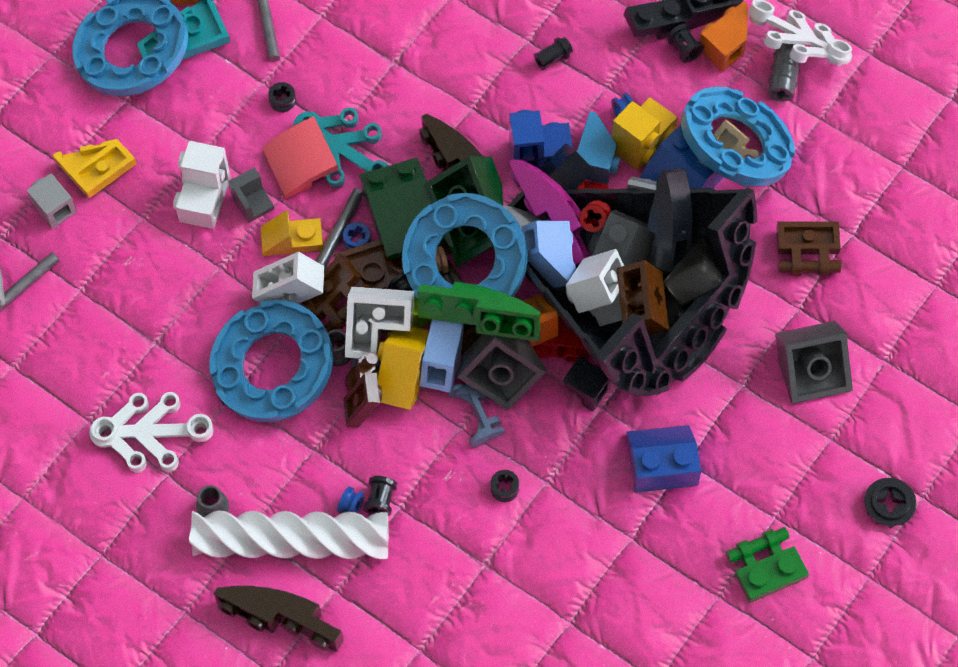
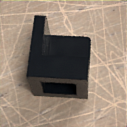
M567 143L541 168L544 173L557 182L564 190L577 189L594 171L581 155Z
M580 356L563 379L565 385L583 395V406L592 412L608 392L611 381L602 369Z

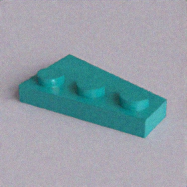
M201 0L193 7L187 6L180 11L188 30V43L183 59L230 43L229 34L213 0ZM156 30L137 43L142 59L154 52L153 49L158 43V33Z

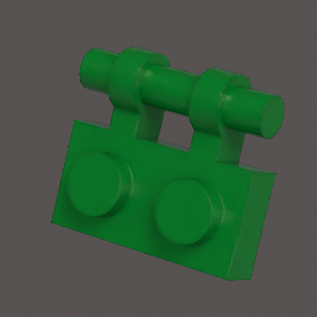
M785 527L775 531L769 529L763 532L761 537L749 542L743 540L736 543L735 548L726 551V556L730 563L741 559L745 566L736 570L735 576L749 603L803 581L809 576V572L795 546L782 550L779 544L790 539ZM767 548L771 556L756 562L753 554Z

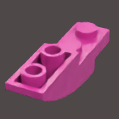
M513 159L509 161L512 168L510 171L511 178L518 187L522 188L526 196L524 203L531 214H535L536 217H546L549 215L550 219L548 221H569L570 231L573 234V262L575 265H579L584 258L590 257L591 254L580 234L581 231L585 230L579 220L581 210L573 199L557 182L537 167L524 160Z

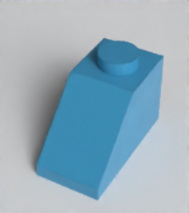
M590 111L577 152L594 169L587 179L608 184L611 174H617L621 157L616 156L617 144L596 112Z

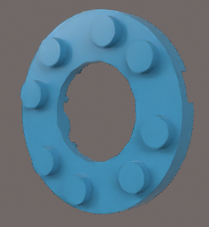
M105 0L107 4L94 14L91 11L82 21L75 34L72 49L75 66L85 82L101 93L112 96L141 94L163 82L180 65L188 43L186 22L180 11L170 0ZM142 22L148 23L156 29L158 43L153 49L154 52L151 55L145 56L138 65L122 68L112 65L107 61L105 45L109 37L118 28L128 23Z
M710 87L695 93L682 112L681 128L683 138L697 156L701 165L709 167L722 177L739 183L744 187L767 186L776 183L784 177L792 165L795 146L788 128L771 108L761 101L756 104L753 100L743 97L744 92L727 87ZM721 117L732 118L750 127L762 144L761 156L751 159L750 156L742 158L735 150L722 148L723 142L716 141L712 133V121Z
M458 193L448 195L433 204H429L416 216L407 231L402 250L404 274H406L416 297L420 284L452 288L453 285L447 282L438 271L435 258L437 246L443 236L452 229L462 226L477 227L488 235L494 246L496 254L494 267L488 277L477 285L505 293L512 297L516 294L526 273L528 262L527 243L518 221L505 207L482 195Z
M266 300L246 311L242 309L230 318L220 330L210 354V375L212 376L216 393L236 414L258 422L281 421L307 409L323 392L333 367V346L328 331L309 309L291 301ZM274 333L287 335L294 339L300 348L301 363L298 372L292 377L291 381L272 390L258 389L250 384L244 374L243 363L246 352L252 344L263 336Z

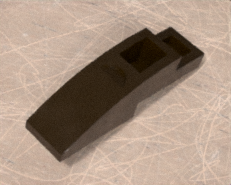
M428 114L421 116L422 128L419 129V134L423 143L426 146L430 144L434 151L432 152V157L438 169L443 168L446 171L469 156H482L473 144L448 124Z
M258 586L219 587L213 593L219 610L231 617H235L237 614L247 619L246 623L257 631L263 632L266 629L274 633L279 623H282L281 627L287 632L296 636L301 633L311 638L310 642L314 646L325 651L330 648L337 652L344 641L341 630L320 620L322 615L320 605L304 597L282 590Z

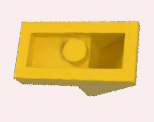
M284 211L260 227L263 256L321 251L323 248L321 218L290 221L289 212Z

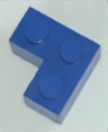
M520 110L516 113H509L511 160H524L541 170L564 144L567 143L573 148L569 123L551 122L542 125L540 110Z

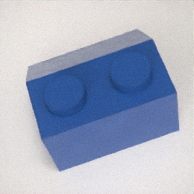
M681 125L659 145L639 178L657 182L661 171L682 168L686 171L690 189L714 188L723 179L721 175L699 163L697 156L683 138Z
M689 425L626 432L635 493L699 485L701 466L697 442Z

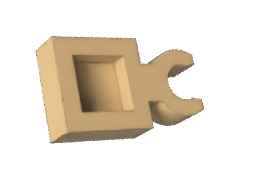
M725 120L713 134L716 141L723 142L722 148L735 150L742 158H746L749 155H752L754 158L761 156L759 151L745 147L750 139L728 120Z

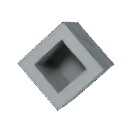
M52 173L45 178L36 180L26 190L32 205L52 229L77 213L72 197Z

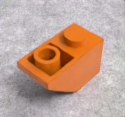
M745 1L737 7H730L721 19L714 24H707L700 33V42L704 46L702 53L722 72L743 57L745 53L748 24V4Z

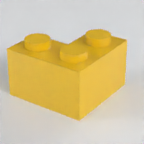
M651 97L641 106L632 101L613 120L612 138L617 144L616 156L621 157L624 162L639 171L645 164H648L659 145L676 129L678 117Z
M411 326L410 331L394 330L393 332H388L385 342L381 341L377 352L378 360L381 361L380 370L375 371L377 373L378 385L382 388V400L380 403L411 410L418 398L422 359L429 330Z

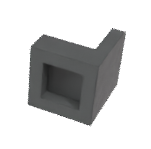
M255 167L228 181L231 196L248 223L274 210V205L264 191L261 176Z

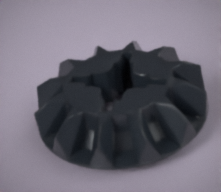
M896 478L876 480L869 486L865 494L864 504L867 509V516H871L877 525L883 524L889 526V528L898 525L903 526L913 517L916 510V497L913 490L905 482ZM889 492L892 502L899 504L894 506L892 513H889L887 505L880 503L885 502Z

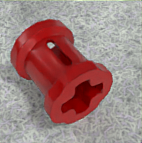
M594 200L587 204L580 212L579 220L581 226L589 232H598L603 229L611 212L610 206L600 200ZM592 212L595 214L600 213L602 217L599 220L596 218L591 219L590 214Z

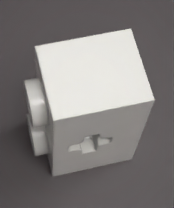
M296 252L258 269L253 273L252 299L259 303L266 300H286L299 304L323 294L324 266L304 254Z

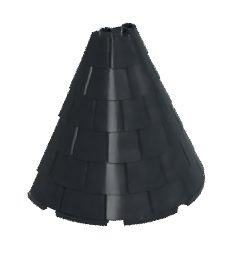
M636 188L565 189L566 193L573 199L581 211L590 202L600 200L607 203L611 211L617 210L645 223H648L649 211L653 205L656 190L637 191ZM714 188L690 189L693 217L691 249L687 269L675 271L671 290L665 293L669 330L648 335L643 317L634 313L623 324L622 320L599 326L596 317L592 316L589 310L582 313L577 312L575 305L567 297L566 286L553 288L529 262H527L525 276L535 285L546 302L556 310L569 331L577 337L611 382L622 390L638 396H651L669 390V385L675 379L685 381L707 360L727 331L722 323L729 309H738L750 276L756 242L749 239L750 223L754 224L757 222V206L753 189L717 191ZM523 190L508 206L528 211L524 203L526 196ZM592 212L590 214L591 219L596 218L599 220L602 217L600 213L595 214ZM603 229L598 232H589L587 230L580 232L591 256L594 253ZM688 295L697 296V299L690 307L689 305L685 307V313L678 318L677 304L679 300Z

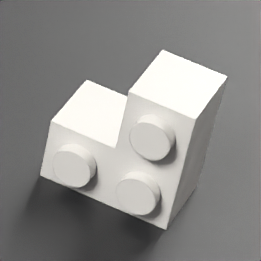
M189 141L186 151L180 153L178 168L182 171L183 187L181 192L175 194L173 209L177 211L179 222L214 229L229 186L228 181L231 180L225 148Z
M617 249L584 258L566 284L567 297L575 305L577 312L582 313L589 310L591 315L596 317L599 326L622 320L617 268L623 267L624 264Z
M351 287L347 299L345 357L360 358L368 353L377 355L381 329L410 331L413 322L414 291Z

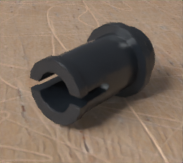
M557 37L554 39L553 44L534 54L535 61L540 69L545 70L562 58L568 59L573 49L565 37L561 39Z

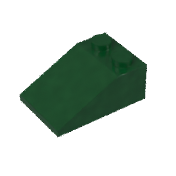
M469 156L425 183L432 203L448 195L472 193L490 198L503 206L502 183L492 157ZM462 226L454 228L444 235L456 267H460L494 248L488 235L477 227Z
M418 158L359 174L365 203L388 260L402 257L403 244L410 225L425 207L433 204L425 184L427 180ZM443 236L439 245L447 243L445 236Z

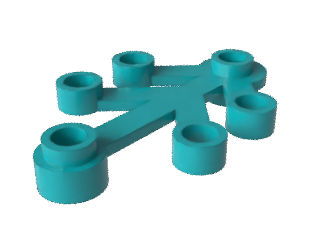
M345 108L341 111L340 115L320 117L314 112L307 111L295 118L293 126L308 118L315 117L339 168L338 171L326 175L328 184L331 187L340 188L345 183V175L341 169L339 154L365 172L388 166L383 161L373 162L349 146L364 142L370 144L378 143L382 139L381 128L378 124L370 123L364 127V130L334 135L325 130L340 126L346 128L355 127L359 122L355 109ZM348 115L354 116V119L351 121L344 120ZM372 130L378 132L373 137L368 136V133ZM333 175L341 176L338 181L331 180Z

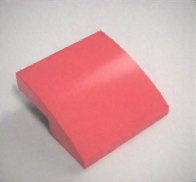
M314 116L289 128L262 147L285 199L312 188L313 181L339 170Z

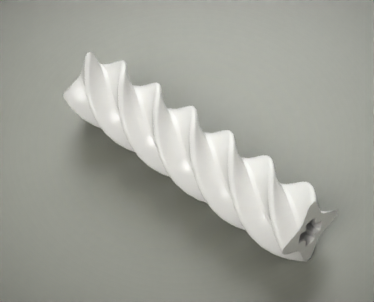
M221 510L214 511L205 517L192 511L189 543L192 545L193 557L204 553L211 557L220 558L236 553L247 558H257L268 553L278 558H291L302 554L309 558L318 559L334 554L341 558L354 559L366 554L376 559H388L389 525L387 512L375 513L368 518L356 512H345L333 518L329 514L316 511L301 518L292 512L282 511L268 518L258 511H248L236 518L231 513Z

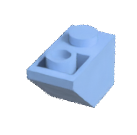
M534 221L522 226L521 228L527 243L528 262L553 288L565 287L576 270L572 256L573 234L570 231L569 221Z
M432 319L422 359L421 387L451 392L460 366L464 332L463 323Z

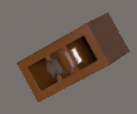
M646 260L617 268L622 324L634 313L643 317L648 335L669 330L662 271Z

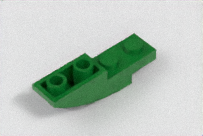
M456 281L452 288L420 284L417 290L418 317L476 325V333L536 342L540 340V311L515 297L490 288Z

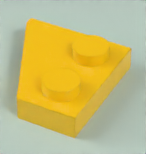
M118 139L104 141L99 145L82 146L80 151L63 155L62 151L52 155L58 166L88 198L94 196L137 164L135 157Z

